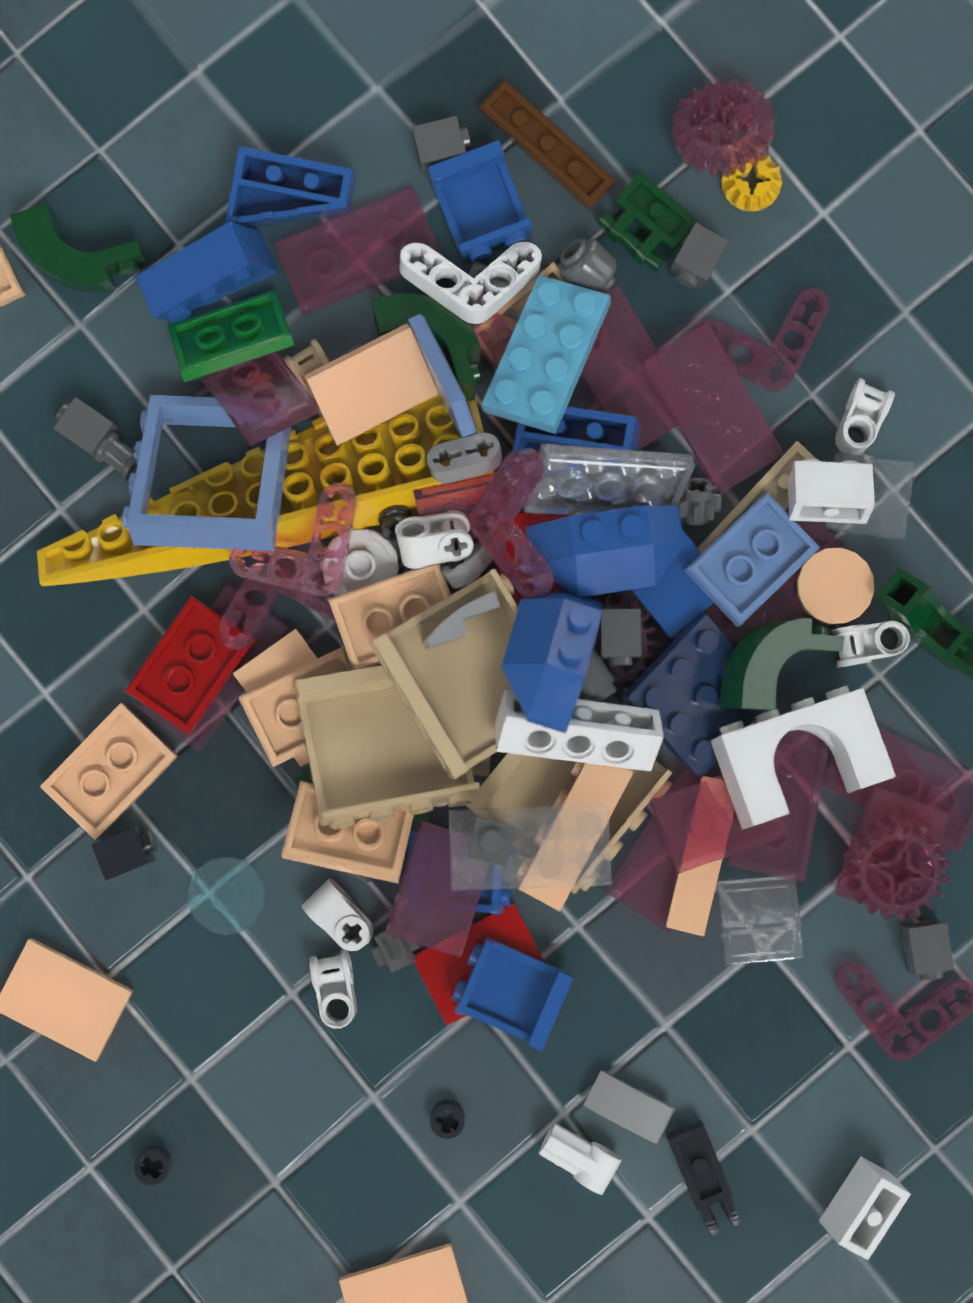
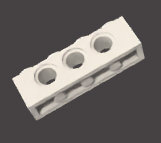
M506 689L504 690L495 722L497 752L643 771L652 770L663 740L659 710L578 699L568 729L564 734L527 722L521 711L522 707L512 690Z

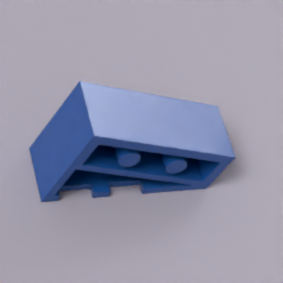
M239 146L225 224L233 222L250 227L348 214L351 211L357 175L351 168Z
M228 222L135 276L153 317L177 323L191 316V312L279 273V270L260 231Z
M574 407L566 408L556 434L518 423L508 476L515 482L635 463L641 423L634 416Z

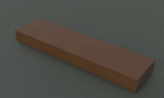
M506 80L479 106V111L588 211L615 185L616 180Z

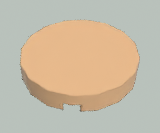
M826 548L812 555L801 567L796 579V595L803 610L814 619L828 625L844 624L860 617L869 607L874 594V576L867 562L857 553L844 548Z

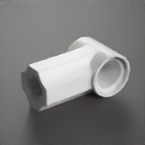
M554 1123L548 1131L538 1151L539 1155L572 1173L576 1181L600 1195H603L622 1161L621 1157L607 1147L594 1141L589 1143L557 1123Z

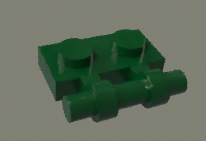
M639 172L615 200L614 205L623 211L624 214L617 220L606 212L600 218L598 224L608 232L607 237L615 244L619 241L634 254L633 259L640 265L645 263L656 272L665 261L654 251L661 243L672 253L690 233L698 220ZM634 221L650 234L645 242L628 230Z

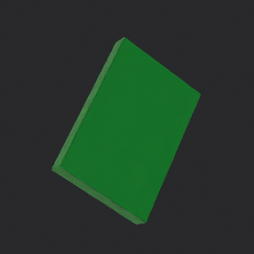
M276 290L168 326L178 367L184 382L294 346Z

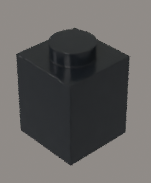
M142 825L91 844L105 881L156 861L153 853L157 852L155 840L149 830L144 832Z

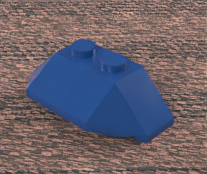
M645 505L574 515L525 527L530 566L577 597L654 587L684 545L678 506Z
M565 589L521 599L501 669L514 696L522 707L521 711L527 722L564 734L566 733L587 673L603 612L600 600L591 597H577Z

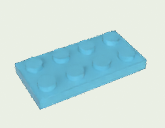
M538 275L481 404L483 412L556 434L610 307V295Z

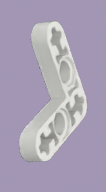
M517 242L479 275L472 278L429 246L422 243H411L401 250L399 270L405 279L462 320L472 324H479L488 320L538 275L542 254L540 249L530 242ZM500 277L506 279L510 284L500 288L492 285L490 280ZM441 278H449L456 285L452 288H442L436 284V281ZM484 294L481 306L477 303L482 299V295Z

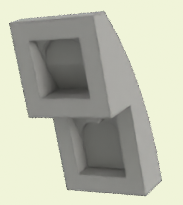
M496 592L484 595L466 604L441 622L423 642L425 650L466 636L468 633L464 620L495 611L500 607Z
M605 1070L600 1071L584 1103L585 1107L655 1144L659 1143L675 1110L672 1106L644 1090L636 1089Z

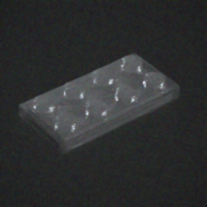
M542 444L522 500L524 512L581 515L645 505L678 506L695 463L692 454Z
M607 804L449 810L452 891L611 885L609 814ZM478 816L517 826L507 867L467 857Z

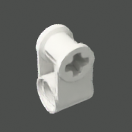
M858 378L845 407L846 411L835 436L836 446L842 453L850 456L859 455L874 442L881 424L892 405L895 392L891 390L883 392L866 385L865 379ZM854 427L859 429L863 433L864 442L856 443L852 441L848 435V428Z
M449 510L422 517H409L400 521L396 525L395 532L403 564L408 568L419 569L428 565L460 561L467 558L473 550V540L471 535L468 534L470 521L467 515L458 510ZM450 521L454 522L455 530H451ZM454 541L458 542V550H455Z
M897 621L870 625L859 624L831 630V635L844 636L843 652H839L840 660L837 661V668L868 663L875 659L898 655L907 649L910 642L908 629ZM884 629H891L897 634L898 644L893 650H889L881 644L880 635Z
M331 878L302 904L306 914L344 950H359L368 944L373 937L374 928L370 919L355 905L346 891ZM358 923L362 927V930L359 932L362 940L357 937L350 940L347 937L350 931L347 924L354 926Z
M343 950L341 955L318 959L316 956L309 957L312 983L316 991L322 1021L331 1028L347 1026L357 1013L354 975L349 951ZM340 969L339 971L324 973L325 970ZM341 999L347 1003L349 1013L346 1018L336 1019L331 1016L329 1012L331 1000Z

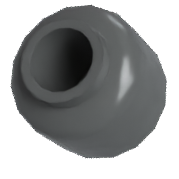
M577 239L562 253L560 257L562 262L561 275L570 284L601 293L607 292L614 284L617 261L596 239Z

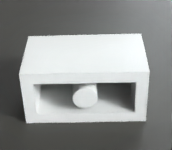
M817 459L794 461L788 478L789 520L867 524L875 506L873 465L860 464L853 460L840 463L821 462Z
M860 1157L819 1222L839 1245L869 1260L911 1193L890 1172Z

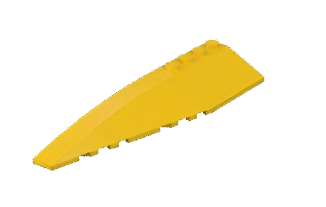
M439 394L338 446L333 441L323 417L311 421L312 427L297 434L295 430H292L290 433L275 550L337 536L344 531L352 529L359 530L380 525L378 520L380 512L393 505L407 506L411 509L413 516L499 495L494 470L451 483H441L432 477L427 464L429 451L438 444L461 438ZM475 398V400L468 401L467 405L477 434L484 433ZM258 446L246 452V456L242 460L232 465L228 462L222 463L169 488L171 493L158 500L153 501L152 497H150L147 514L256 519L265 449L261 450ZM487 449L479 451L481 457L488 455ZM449 459L442 461V467L450 465ZM114 514L102 520L103 523L98 528L88 533L80 530L38 550L37 560L39 583L44 587L164 572L270 551L134 545L129 529L123 527V516L118 518Z

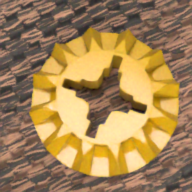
M756 150L746 153L739 152L733 159L727 162L721 178V186L726 199L736 208L749 212L760 211L770 206L778 197L783 183L780 166H777L771 160L770 155L760 154ZM754 167L756 178L762 179L764 182L757 183L751 195L748 182L742 181L741 177H747L751 168Z

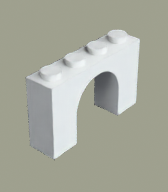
M844 686L825 693L827 697L825 701L815 704L813 697L790 705L792 712L780 715L778 709L756 716V724L744 727L743 722L739 721L720 728L722 735L711 740V744L742 830L790 814L774 769L776 747L788 731L801 730L810 732L821 738L828 745L837 763L847 793L896 777L863 688L850 692L848 686Z

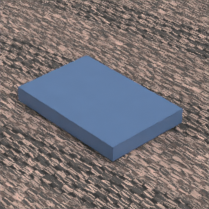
M419 314L408 319L438 393L460 437L463 438L477 434L465 396L424 316Z
M766 492L693 561L684 572L738 627L820 547L795 521L789 520V514Z

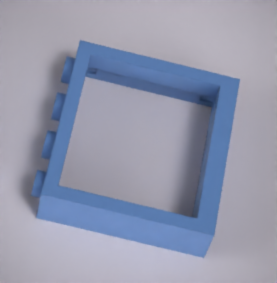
M150 395L148 410H143L141 413L142 441H137L135 445L137 470L136 473H131L129 477L131 503L130 506H125L123 510V527L129 529L133 544L143 546L275 551L292 426L288 400ZM163 424L268 429L256 519L147 514Z

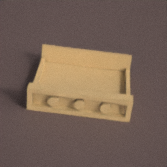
M495 569L390 632L374 639L369 644L449 779H456L469 771V768L497 752L495 722L504 690H511L501 665L518 607L511 597L515 594V591L510 581L504 574L498 575ZM496 592L500 607L495 611L464 620L468 633L466 636L425 650L423 642L441 622L466 604L484 595Z
M382 665L296 680L295 694L321 826L331 824L332 829H342L353 826L357 819L370 817L372 822H379L393 818L394 812L409 810L412 815L422 814L433 810V805L448 802L449 807H459L471 803V798L476 797L480 785L479 782H474L472 768H469V771L456 779H449Z
M507 753L480 786L476 797L471 798L472 802L466 806L480 817L516 825L517 829L513 844L533 859L539 848L533 842L544 822L549 825L552 824L558 812L552 809V806L562 788L570 790L576 778L570 772L576 762ZM656 760L651 771L629 769L634 773L571 892L576 894L580 888L583 891L589 889L599 876V873L595 870L604 858L611 861L624 844L619 840L628 828L635 831L648 814L643 809L652 798L659 801L672 785L667 779L673 772L664 768Z

